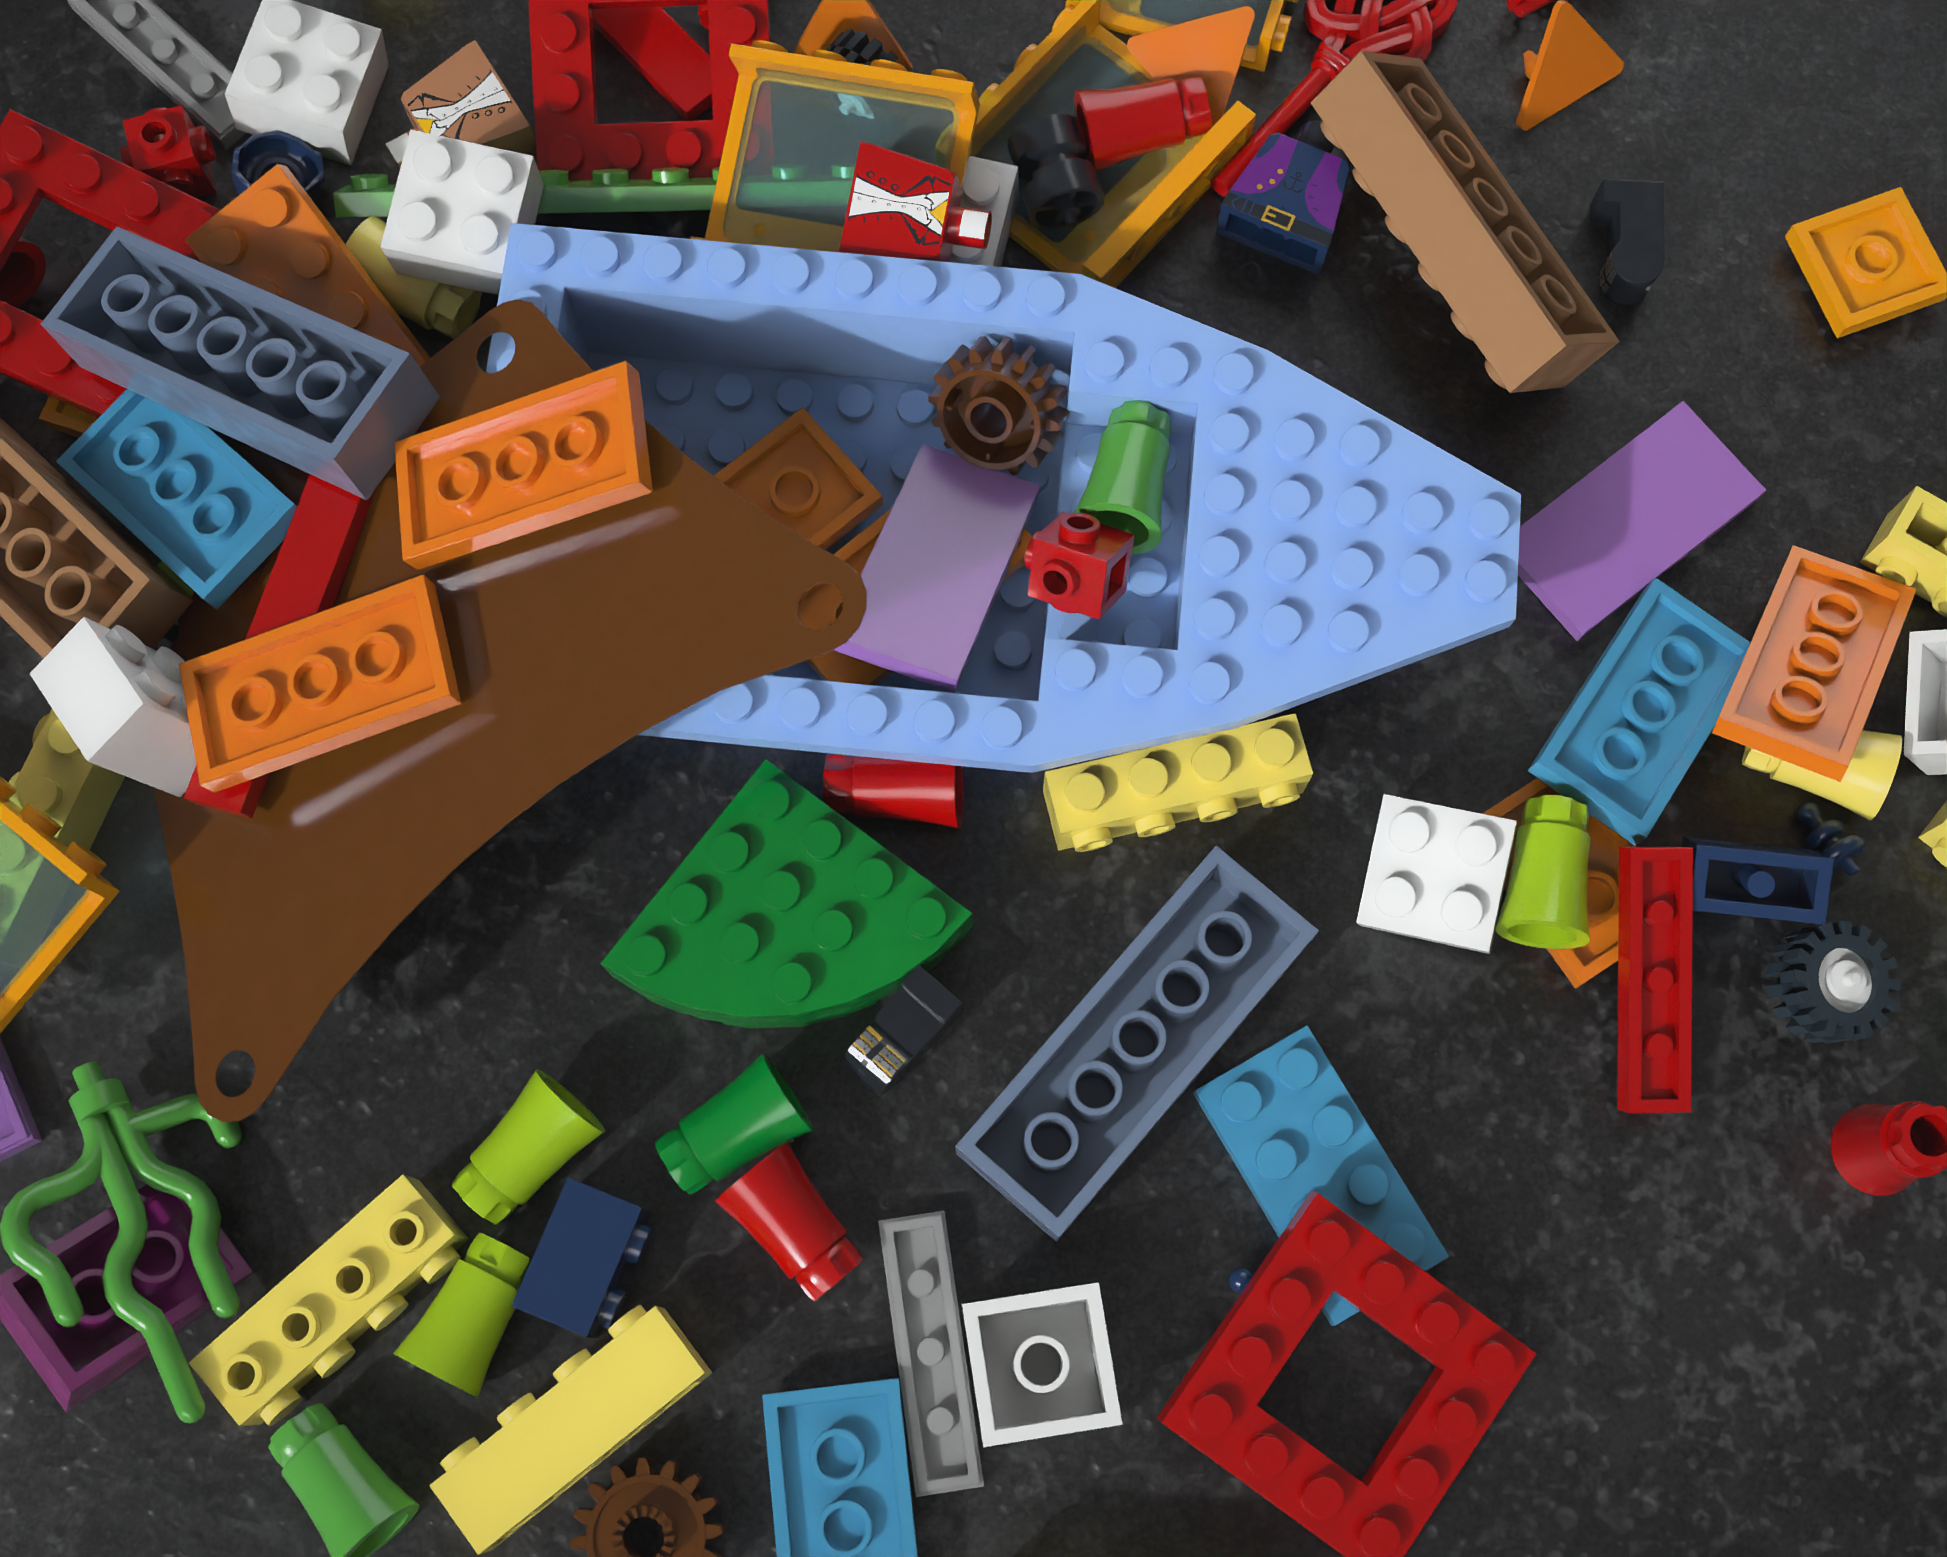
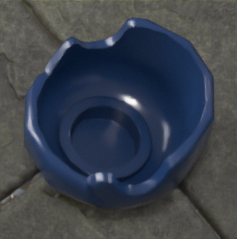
M275 130L254 134L240 147L234 149L231 174L238 195L275 165L280 164L289 168L315 204L319 200L325 184L323 159L319 151L311 149L302 139Z

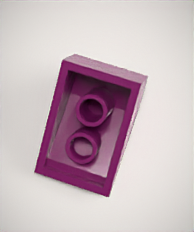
M146 1184L138 1189V1192L145 1206L148 1230L144 1247L133 1266L131 1274L132 1284L139 1295L162 1310L176 1334L210 1308L211 1305L193 1266L188 1246L193 1218L191 1209L180 1198L155 1190ZM113 1206L45 1247V1249L57 1256L64 1265L82 1303L83 1317L74 1326H62L56 1321L38 1280L16 1265L0 1275V1320L65 1412H68L128 1372L151 1354L142 1333L118 1317L105 1298L102 1274L107 1255L117 1239L120 1228ZM220 1228L217 1246L235 1288L250 1277L253 1271Z

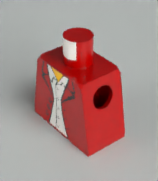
M860 142L839 252L950 262L953 244L979 249L987 248L991 232L992 213L986 210L960 207L962 188L957 174L951 170L871 143Z

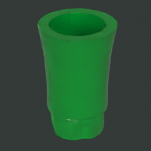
M762 1053L735 1080L703 1105L680 1119V1126L661 1136L655 1142V1147L675 1182L684 1192L686 1191L690 1195L705 1187L712 1180L721 1181L748 1162L787 1141L789 1142L814 1131V1128L786 1079L765 1053Z

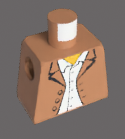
M476 40L465 45L402 94L400 100L413 126L411 130L531 155L534 159H537L536 140L530 124ZM410 131L385 143L399 170Z

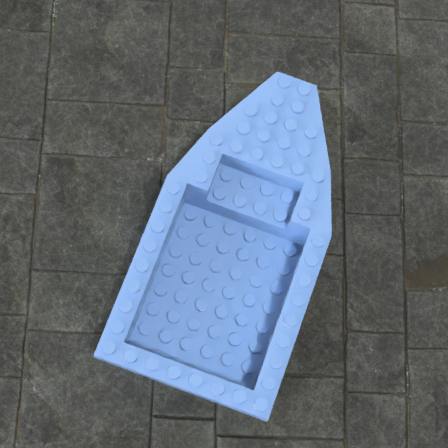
M511 223L497 306L503 302L518 299L533 303L543 312L562 337L594 372L627 361L640 374L645 420L685 455L713 476L802 407L811 415L883 496V505L826 549L831 554H835L893 507L922 444L960 457L952 448L947 449L945 447V438L940 427L933 426L931 420L937 414V406L928 402V398L938 385L933 378L943 364L959 346L964 344L970 349L979 337L986 336L993 349L999 345L1005 336L1011 337L1014 345L1013 352L1020 355L1030 345L1036 348L1033 363L1037 367L1049 363L1056 367L1048 378L1051 385H1063L1067 388L1066 395L1058 405L1070 411L1069 418L1060 429L1064 435L1052 453L1048 452L1039 466L1033 468L1026 462L1018 475H1013L1041 485L1038 499L1025 527L1032 536L1036 531H1042L1061 512H1075L1086 489L1096 459L1101 434L1107 428L1109 416L1113 409L1121 407L1125 401L1139 400L1149 402L1155 408L1166 412L1171 420L1169 436L1171 449L1162 497L1161 541L1156 548L1149 552L1131 555L1126 592L1100 620L1081 613L1062 612L1055 609L1051 603L1028 596L1030 569L1023 565L1001 583L955 693L896 672L891 673L877 686L823 681L810 665L804 661L718 691L638 735L1033 773L1238 728L1506 629L1516 619L1521 511L1520 493L1274 353L1084 275ZM498 332L492 334L486 372H499L511 362L515 354V342L508 333ZM1008 469L998 470V471H1001V472L1010 474V472L1008 471Z

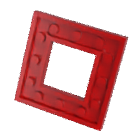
M529 0L536 153L539 171H568L569 181L592 180V171L602 169L628 170L629 179H653L652 170L687 168L689 178H713L712 169L720 167L739 78V72L729 57L731 44L751 47L752 42L759 40L770 42L769 0ZM708 5L713 120L598 124L592 9ZM772 83L763 85L760 90L745 162L749 177L773 176L772 168L776 167Z
M11 109L0 125V271L43 198L112 231L118 226L201 262L185 239L217 214L220 209ZM0 300L1 374L96 418H99L126 390V388L81 368L41 325L42 319Z
M1311 1191L1172 1394L1157 1419L1343 1556L1404 1557L1537 1353L1322 1195ZM1333 1291L1436 1366L1361 1481L1257 1406Z

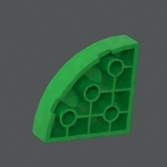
M765 759L600 964L612 977L650 1001L685 1015L689 1014L700 1019L718 1021L726 1025L751 1029L802 1027L849 1016L876 1004V1001L896 993L901 987L902 981L919 966L929 972L939 965L973 929V915L969 910Z

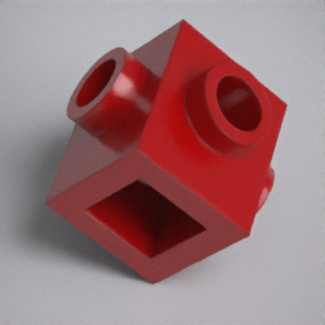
M182 105L172 108H155L147 111L144 115L122 120L128 145L120 147V154L124 164L195 198L217 193L210 162L216 161L212 141L205 126L195 127Z
M1061 512L1042 531H1036L1028 543L1024 560L1025 567L1030 569L1028 596L1051 603L1059 611L1081 613L1100 620L1126 592L1134 534L1100 524L1098 519L1088 514Z

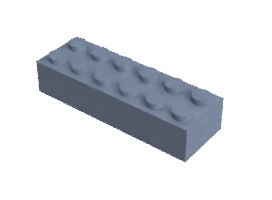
M118 226L112 231L41 323L45 330L81 368L365 500L370 498L396 461L394 442L413 436L440 399L439 394L410 353Z
M1215 846L955 1146L956 1154L1057 1242L1305 950L1319 930L1218 846Z

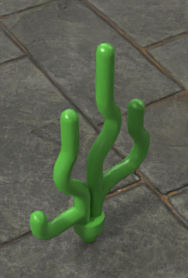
M88 1062L72 1071L79 1091L69 1099L70 1106L83 1135L84 1147L82 1155L73 1166L65 1171L36 1181L15 1194L4 1208L0 1222L2 1246L14 1264L38 1280L43 1288L54 1318L60 1325L69 1327L80 1322L84 1310L69 1273L57 1256L35 1242L30 1234L29 1225L31 1218L37 1211L73 1197L94 1184L100 1176L117 1214L120 1227L117 1239L107 1255L102 1274L105 1298L118 1317L142 1333L179 1419L185 1423H194L203 1417L206 1409L205 1403L175 1332L162 1310L139 1295L132 1284L131 1274L133 1266L144 1247L148 1222L145 1206L128 1166L138 1180L155 1190L180 1198L191 1209L193 1218L188 1246L193 1266L213 1312L220 1318H231L239 1311L240 1300L217 1246L221 1225V1214L217 1198L205 1181L186 1170L167 1165L157 1159L146 1137L184 1122L199 1119L209 1125L216 1142L221 1147L228 1149L240 1143L242 1131L237 1121L222 1122L209 1116L199 1103L197 1093L182 1095L135 1113L121 1079H105L99 1062Z

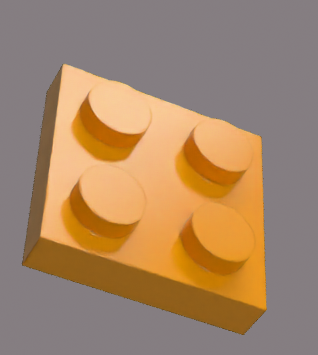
M1901 187L1794 224L1785 235L1836 338L1941 302L1947 298V272Z

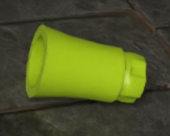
M1543 795L1538 798H1529L1525 802L1522 826L1517 829L1514 858L1506 896L1495 926L1496 933L1501 937L1518 944L1546 949H1573L1585 946L1590 942L1587 911V874L1591 838L1587 834L1589 809L1586 804L1579 803L1573 798L1559 795Z
M536 1069L512 1107L491 1134L470 1155L472 1162L456 1176L452 1182V1187L462 1200L482 1218L489 1220L496 1226L500 1225L513 1213L519 1204L525 1205L539 1188L576 1153L603 1134L605 1128L591 1111L565 1087L545 1072Z
M480 1232L471 1243L464 1258L465 1261L458 1259L445 1284L421 1320L393 1353L477 1398L479 1397L492 1357L516 1309L512 1307V1304L531 1263L529 1257Z

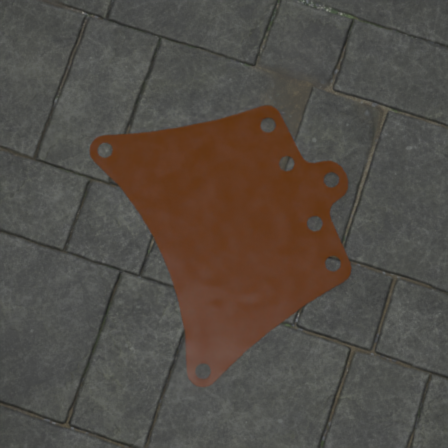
M519 299L503 302L487 312L420 366L439 394L440 399L418 428L417 434L594 371L533 303ZM504 332L511 335L515 342V354L511 362L499 372H484L477 362V353L480 345L487 337L494 333ZM645 420L652 493L417 570L404 562L402 558L395 461L375 489L352 559L333 607L424 574L436 587L462 704L269 773L252 819L197 805L183 798L185 793L178 797L153 787L172 875L185 956L193 1039L195 1086L199 1103L207 1114L222 1122L240 1121L254 1114L277 1085L331 1001L392 931L460 863L560 783L632 737L718 691L829 653L845 644L859 629L867 609V590L861 575L847 562L813 544L748 503L685 455L647 420ZM244 443V460L297 506L309 473ZM283 541L271 553V557L265 567L257 573L251 574L218 609H215L194 591L191 597L194 601L178 619V636L169 649L186 662L245 640ZM816 584H832L840 590L843 597V609L839 618L825 629L814 630L807 628L801 622L798 614L802 596L809 588ZM235 1050H243L253 1058L255 1065L254 1079L245 1093L237 1097H228L222 1094L218 1088L216 1081L217 1069L227 1054Z

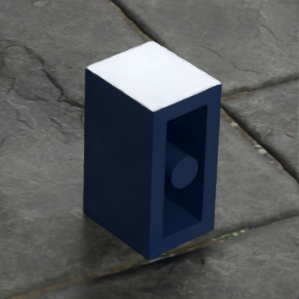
M1683 836L1682 847H1693L1694 911L1826 924L1833 858L1811 849Z
M567 1178L512 1307L584 1337L598 1339L602 1328L609 1329L621 1314L626 1301L627 1291L619 1288L629 1264L632 1263L639 1266L649 1248L654 1228L646 1224L651 1212L576 1180Z

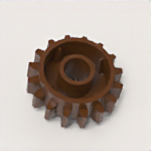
M982 336L978 338L970 349L964 344L959 346L935 374L933 379L938 385L929 395L928 402L937 406V414L931 421L934 427H940L945 438V447L947 449L952 448L966 461L986 469H1008L1011 475H1018L1026 462L1033 468L1039 466L1047 453H1052L1064 435L1060 429L1069 418L1070 411L1058 405L1066 395L1067 388L1063 385H1051L1048 378L1056 367L1052 363L1037 367L1033 363L1036 348L1030 345L1020 355L1013 352L1014 345L1011 337L1005 336L999 345L993 349L988 338Z
M651 1457L639 1458L636 1466V1476L633 1477L623 1464L613 1466L610 1470L614 1486L609 1488L600 1482L591 1483L587 1489L591 1497L597 1502L595 1507L575 1509L573 1515L579 1522L587 1525L586 1534L569 1540L570 1548L586 1550L588 1557H722L719 1552L710 1548L712 1538L725 1533L726 1527L724 1524L717 1522L711 1523L708 1513L718 1505L719 1499L717 1496L702 1499L696 1492L703 1480L699 1473L693 1474L685 1479V1481L677 1478L679 1461L673 1459L666 1462L660 1473H655ZM642 1516L656 1519L663 1527L662 1529L665 1533L664 1545L657 1555H646L639 1551L634 1544L633 1528L637 1520Z

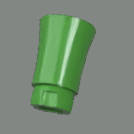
M1139 400L1125 401L1121 407L1111 411L1107 428L1101 434L1096 459L1086 489L1074 512L1091 515L1098 519L1100 524L1134 534L1132 555L1149 552L1156 548L1161 541L1162 497L1171 449L1169 443L1171 420L1168 414L1155 408L1149 402Z
M323 1403L307 1407L304 1411L284 1423L270 1438L271 1443L268 1448L272 1456L283 1468L282 1477L301 1501L319 1531L331 1557L371 1556L397 1535L419 1510V1504L386 1475L362 1448L347 1426L339 1425L333 1414Z

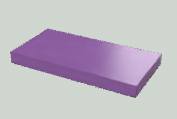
M1682 401L1520 526L1518 576L1578 642L1643 591L1655 578L1658 579L1760 499L1767 490L1692 409Z
M922 444L861 573L867 590V609L859 629L845 644L834 650L955 693L1036 504L1041 485L998 470L976 466L961 457Z

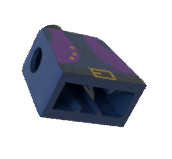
M1310 121L1305 125L1299 140L1280 133L1271 134L1225 196L1221 205L1216 233L1320 275L1332 240L1350 164L1345 159L1331 154L1335 145L1323 134L1320 127L1321 122Z

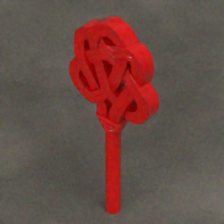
M1306 0L1303 16L1307 29L1324 41L1319 44L1314 60L1311 63V72L1210 180L1212 188L1219 195L1225 197L1267 138L1274 133L1284 135L1312 105L1311 101L1361 51L1419 58L1426 65L1431 52L1432 42L1445 32L1454 17L1458 6L1457 0H1395L1382 7L1384 0H1364L1360 14H1352L1356 0H1337L1334 12L1326 7V4L1332 0ZM1344 44H1352L1343 51Z

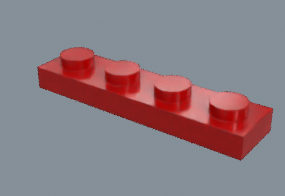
M1619 847L1617 1110L1629 1114L1691 1112L1693 847Z

